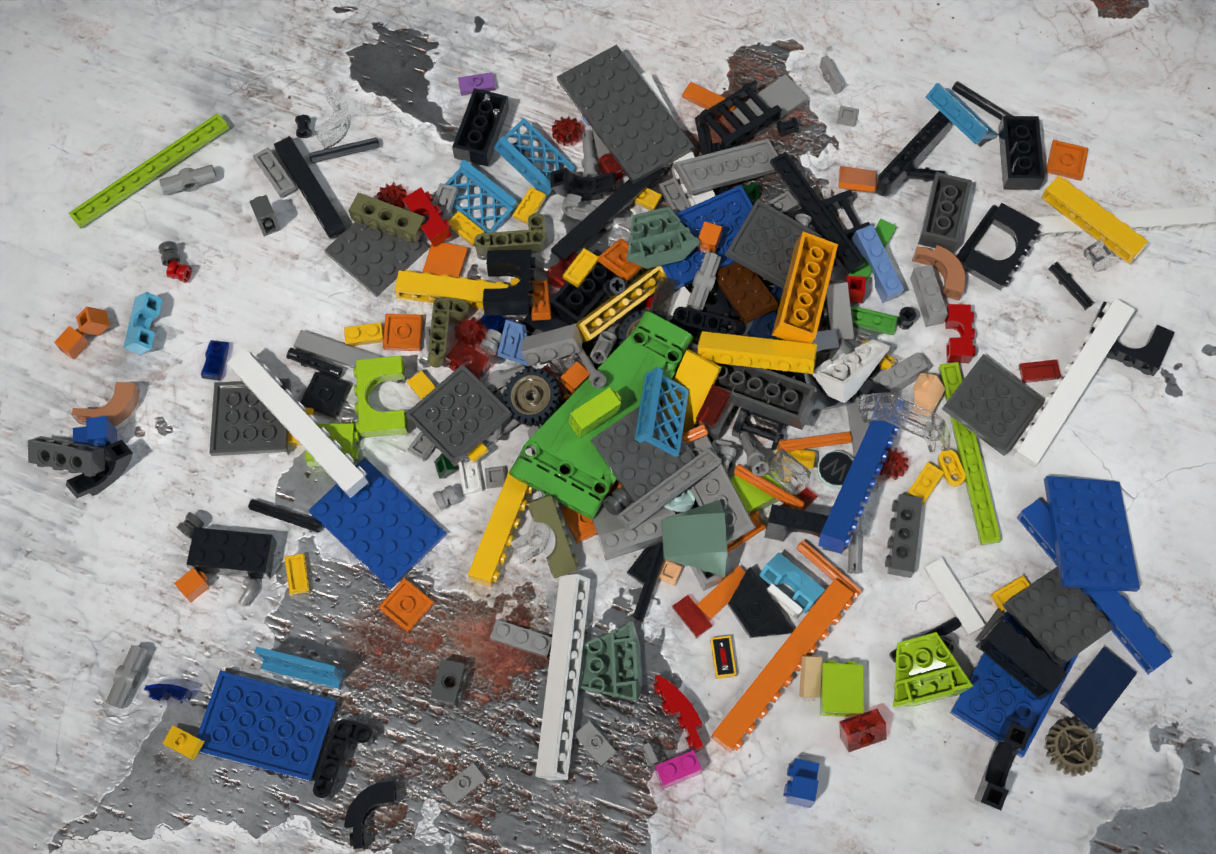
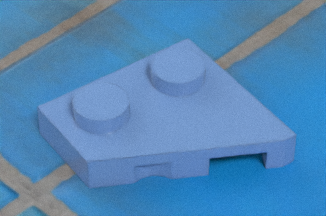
M512 320L505 321L497 356L528 366L521 353L523 338L527 337L526 325Z

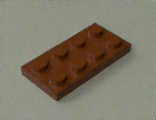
M736 261L716 271L715 283L744 323L778 309L777 301L755 272Z

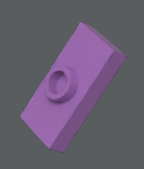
M492 72L458 77L461 96L472 94L474 88L485 91L495 90Z

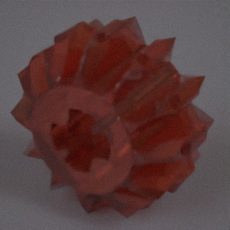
M561 116L560 121L555 120L554 125H552L553 139H556L557 144L563 143L564 147L567 143L572 146L573 142H578L579 137L582 135L581 124L577 123L576 118L571 120L570 116L567 119Z
M393 182L390 186L386 183L385 188L380 187V192L377 193L378 200L403 209L405 208L403 198L407 196V192L401 184L396 186V183Z
M474 316L471 320L465 317V322L459 320V326H455L454 330L456 333L454 336L460 346L464 344L467 349L469 345H472L475 349V344L480 345L481 339L486 338L484 333L486 329L485 326H482L481 320L476 321Z
M897 447L894 451L887 448L889 453L886 461L881 462L883 467L880 476L885 474L887 475V480H889L890 476L897 480L898 476L903 477L904 471L908 470L909 466L906 464L908 463V458L903 457L904 451L898 453Z

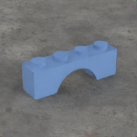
M873 224L857 230L852 237V241L858 253L865 257L872 269L875 289L882 303L899 297L904 288Z

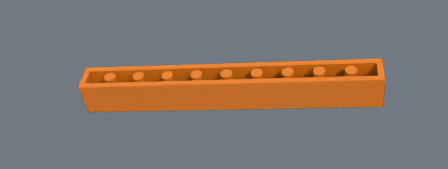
M836 579L833 580L713 732L711 738L729 753L734 749L736 751L739 750L745 742L742 740L745 734L748 733L750 735L757 726L755 724L756 720L759 717L761 719L764 718L770 710L767 708L770 702L775 703L782 694L779 692L783 686L787 688L794 679L792 674L796 670L798 672L801 670L802 656H812L818 648L816 646L817 642L820 639L824 641L830 633L828 628L831 624L835 626L842 618L840 615L842 610L845 609L847 611L853 604L852 597L854 593Z

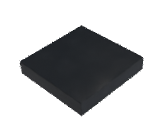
M315 371L300 403L305 408H312L315 412L336 419L351 385L345 381Z

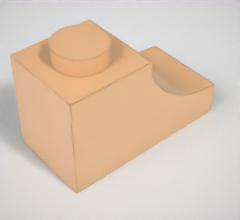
M920 373L912 388L914 390V404L910 413L913 417L929 419L946 388L936 375Z

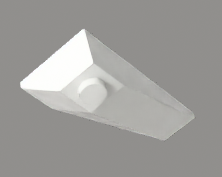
M871 340L856 347L852 353L847 355L842 353L834 361L829 359L823 362L814 370L813 376L829 397L845 403L857 393L887 353L889 345Z

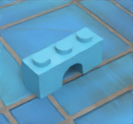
M148 292L135 297L123 348L139 355L152 349L155 332L150 331L149 328L153 319L160 314L162 298Z
M780 552L765 565L759 575L770 585H789L795 593L792 600L803 608L805 614L825 592L823 587Z

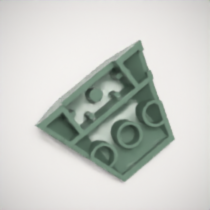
M669 207L632 216L626 260L646 269L682 261L700 243V240L690 233V229L681 223V220Z
M720 500L661 520L663 558L665 560L684 566H692L701 569V571H708L725 578L727 539L725 512Z
M630 621L627 625L617 630L613 629L610 633L583 644L578 688L638 702L643 686L641 648L634 622Z

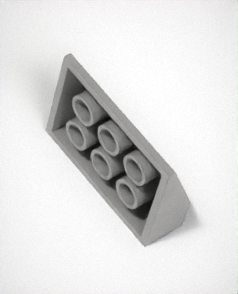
M631 501L626 507H622L621 512L632 505L633 502ZM602 503L592 522L605 560L607 561L658 543H663L661 520L675 515L674 510L662 507L629 531L618 520L617 515L610 514Z

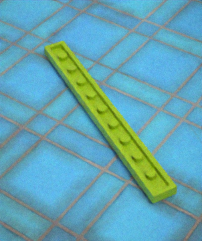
M218 113L70 211V217L81 229L228 130V124Z
M958 362L939 364L938 367L941 382L946 388L944 391L946 402L962 382ZM950 416L960 462L966 475L965 483L980 545L1000 543V533L976 435Z

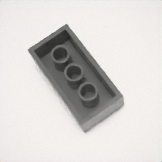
M939 172L935 173L920 232L919 245L935 248L938 245L954 253L960 236L972 180Z

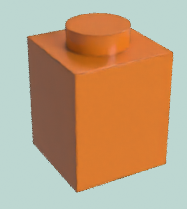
M704 221L698 237L700 243L697 245V249L703 253L710 252L715 254L722 237V226Z
M86 306L76 316L79 330L82 333L100 336L110 326L106 310Z
M70 326L54 342L61 352L73 360L89 344L85 339V333L80 332L78 328L75 330Z
M576 362L561 376V382L573 394L589 378L590 374L584 364L581 365Z
M194 568L174 583L190 603L210 588L206 583L208 578L202 571L197 573Z

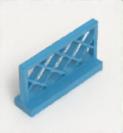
M936 83L925 98L974 144H979L982 139H995L998 136L984 120L949 88H944L940 83Z
M525 118L505 136H502L494 147L533 187L545 193L547 197L553 191L551 189V181L548 179V175H551L552 171L547 170V163L555 164L556 170H559V164H564L571 172L576 169ZM522 125L528 129L529 135L520 134V127ZM509 137L517 138V145H512L507 139ZM521 138L529 139L530 146L521 145ZM533 139L539 140L542 143V147L533 146ZM521 150H530V157L522 155ZM534 151H542L543 158H534ZM546 152H552L555 159H546ZM534 162L543 163L544 170H538Z
M464 159L459 164L460 168L445 183L457 188L467 187V195L458 196L457 193L453 208L460 211L484 230L485 233L496 232L505 220L515 212L519 204L513 197ZM461 174L466 177L467 183L457 184V179ZM478 186L480 194L470 195V187ZM491 196L493 198V204L483 205V197ZM480 198V205L471 206L470 199ZM467 199L468 207L460 208L458 200ZM497 207L507 209L503 215L496 216ZM493 208L494 216L484 217L483 209ZM481 209V217H471V210ZM494 220V226L488 230L484 227V221Z
M656 367L647 372L644 377L634 440L639 443L646 441L677 457L680 453L689 389L662 375L663 370ZM661 382L665 384L667 391H663ZM674 390L682 393L681 400L678 399ZM667 393L670 394L674 403L670 404L666 396ZM659 397H661L665 405L663 408H661L658 402ZM673 405H676L679 411L678 416H676L672 408ZM667 409L671 417L670 420H667L663 410ZM656 413H658L662 421V424H658L656 420ZM672 421L676 427L675 433L669 424ZM663 425L669 434L667 437H665L660 428ZM654 429L656 430L660 440H657L652 437ZM668 438H671L674 448L670 447L667 441Z
M257 646L255 649V654L263 662L261 666L262 671L336 690L340 689L345 670L342 668Z

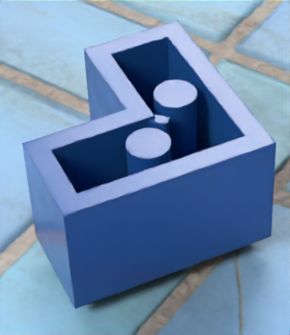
M107 416L86 418V426L73 428V442L103 447L105 449V446L117 442V430Z
M797 758L793 760L792 764L789 763L787 776H790V780H787L783 796L787 797L786 803L807 808L812 807L816 800L819 782L817 776L820 763Z

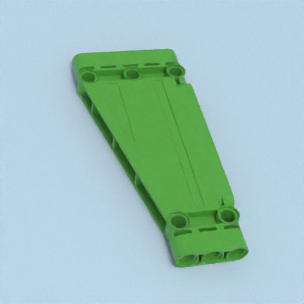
M645 311L632 334L597 369L606 377L605 385L601 388H594L588 378L523 445L509 474L545 495L549 494L552 498L555 497L557 502L589 519H594L611 486L614 485L617 479L590 440L640 406L644 377L647 372L659 367L663 370L662 375L672 380L676 372L675 370L693 340V336L663 318ZM641 337L643 342L637 343L634 338ZM674 355L676 356L677 360L670 361L668 359V356ZM661 382V387L665 392L667 388L665 384ZM609 387L612 391H616L621 398L618 414L579 439L568 423L570 413ZM528 448H532L536 451V454L529 456L525 451ZM562 467H568L570 469V473L564 475L560 472V469ZM600 485L604 487L605 492L599 494L594 488Z

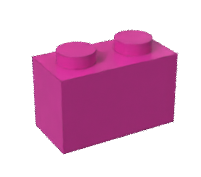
M694 750L655 766V772L662 789L697 776L702 771Z

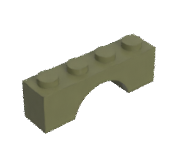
M548 494L527 502L533 521L547 524L554 532L555 547L546 558L552 577L558 578L577 571L576 565H578V560L575 553L571 554L569 547L572 546L569 535L564 534L563 528L566 526L563 517L558 516L556 509H559L556 498H552Z

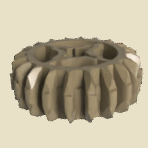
M1064 720L1061 722V725H1054V730L1050 729L1048 731L1050 736L1045 738V741L1049 744H1046L1044 749L1050 750L1046 757H1052L1053 760L1050 761V764L1056 763L1058 765L1056 771H1060L1063 768L1064 775L1071 772L1072 777H1075L1078 773L1080 776L1085 775V772L1090 773L1093 770L1092 767L1098 765L1096 760L1101 759V755L1097 752L1102 751V747L1096 746L1101 739H1094L1093 736L1096 735V732L1090 733L1088 731L1090 729L1089 726L1083 728L1082 721L1075 724L1074 720H1070L1069 723ZM1067 733L1077 734L1081 738L1075 739L1071 736V734L1068 735ZM1059 737H1060V739H1061L1060 742H1061L1062 745H1063V750H1062L1061 753L1059 752V749H1058V740H1059ZM1079 743V746L1076 747V750H1071L1069 753H1067V751L1070 749V746H1075ZM1085 743L1088 748L1087 758L1085 757L1086 754L1083 751V746ZM1071 757L1075 762L1078 761L1079 764L1071 763L1064 758Z

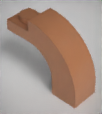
M936 245L934 251L926 247L917 246L912 261L924 265H932V267L937 269L944 279L942 296L959 301L965 286V272L958 258L946 248Z
M116 382L114 395L105 406L97 409L73 408L72 416L82 425H86V418L107 416L115 427L126 420L134 411L139 399L140 389L135 383Z

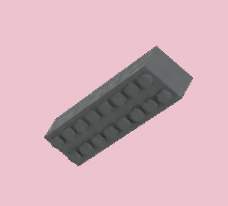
M690 343L688 349L698 354V345ZM674 355L668 356V359L670 361L677 360L676 356ZM715 363L722 368L709 396L713 398L718 396L733 403L735 406L792 427L803 429L818 399L815 386L763 368Z

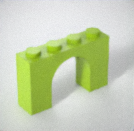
M402 356L356 360V367H353L354 377L357 378V384L354 385V393L358 398V403H355V412L358 414L356 430H358L363 438L408 434V418L404 410L380 412L372 409L369 405L370 393L376 385L386 381L405 379V361Z

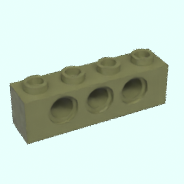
M359 192L349 208L350 217L355 223H363L374 230L385 231L390 236L396 235L406 242L418 243L424 232L420 227L426 223L424 216Z

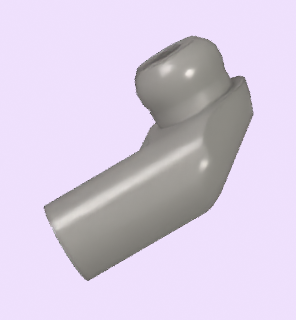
M248 576L243 581L246 589L238 602L244 606H248L254 596L258 584L255 578L252 579V577Z

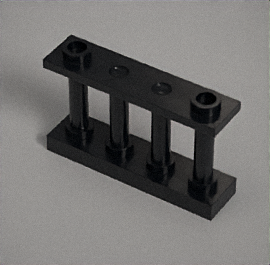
M756 80L750 84H745L734 94L700 113L699 127L708 123L721 137L720 150L737 147L780 120L782 109L778 104L773 108H769L755 93L757 87ZM750 97L763 114L758 117L754 116L741 101ZM736 106L750 122L740 125L728 110ZM722 114L736 131L727 134L714 118Z
M851 190L822 200L824 206L849 240H852L857 230L870 226L869 222L860 224L850 205L854 195ZM801 208L786 214V216L795 220L797 214L806 213ZM840 208L844 209L853 228L844 231L834 211Z
M740 408L732 429V436L738 438L741 432L746 431L773 441L771 450L775 451L778 442L784 438V435L781 433L785 424ZM747 415H753L779 424L777 433L774 434L749 425L745 421Z

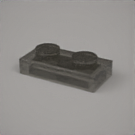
M659 276L649 310L659 312L666 318L668 317L677 281Z

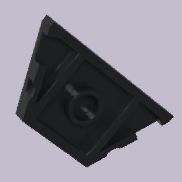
M749 567L727 604L749 638L791 634L794 631L755 572Z

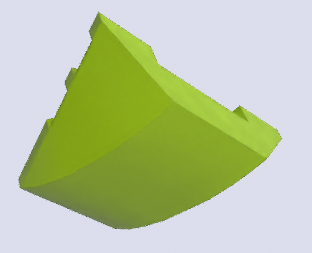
M937 632L897 643L893 708L919 706L957 696L974 687Z

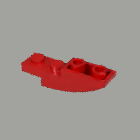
M660 675L655 676L653 687L656 694L661 695L663 699L661 706L664 713H669L670 718L679 716L677 722L681 730L685 729L687 734L685 740L689 749L693 748L695 753L702 750L703 744L697 729L702 728L703 723L698 713L677 687Z

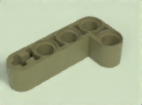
M539 213L530 215L528 218L529 230L478 234L474 239L476 253L480 256H487L488 250H532V253L542 252L546 248L544 217Z
M439 297L434 300L427 357L430 366L438 368L444 364L448 323L462 324L467 320L469 305L465 300Z

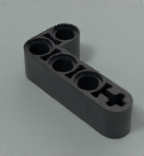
M688 307L676 308L671 322L692 336L694 335L695 328L742 336L745 331V325L740 320Z
M341 719L335 723L313 786V793L319 800L327 802L334 797L351 745L368 747L373 744L375 736L369 726L346 719ZM344 726H349V732L341 735L340 729ZM362 732H369L366 740H359ZM336 746H342V752L338 755H334V748ZM329 766L336 767V770L332 775L326 774V770ZM326 786L328 792L322 794L320 789H324Z

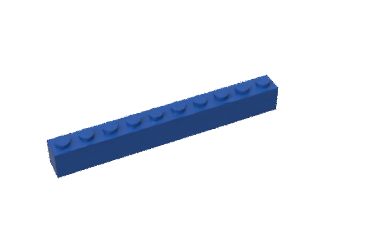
M894 400L891 407L878 405L822 529L818 546L842 554L844 547H849L852 539L850 533H855L858 526L857 517L861 518L865 507L863 503H868L871 495L869 490L874 489L877 481L875 476L880 475L883 467L881 462H885L889 453L887 448L891 449L894 437L892 436L893 434L897 435L900 428L898 423L904 420L906 411H903L904 402Z
M1038 499L1022 510L1017 519L1058 567L1048 505ZM1081 589L1095 603V607L1106 616L1112 627H1115L1111 630L1112 633L1148 675L1173 657L1170 654L1169 648L1157 639L1153 629L1146 626L1141 615L1130 607L1128 600L1120 595L1118 591Z

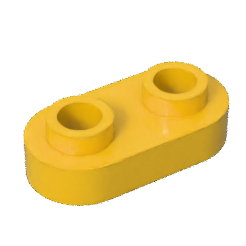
M943 450L939 454L937 462L940 469L944 472V479L949 486L959 487L965 481L966 475L958 455L953 450ZM944 459H948L950 463H946ZM951 476H956L958 480H953Z

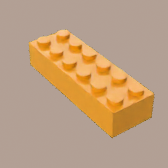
M804 231L802 232L794 246L772 332L773 336L793 342L812 343L814 341L838 244Z

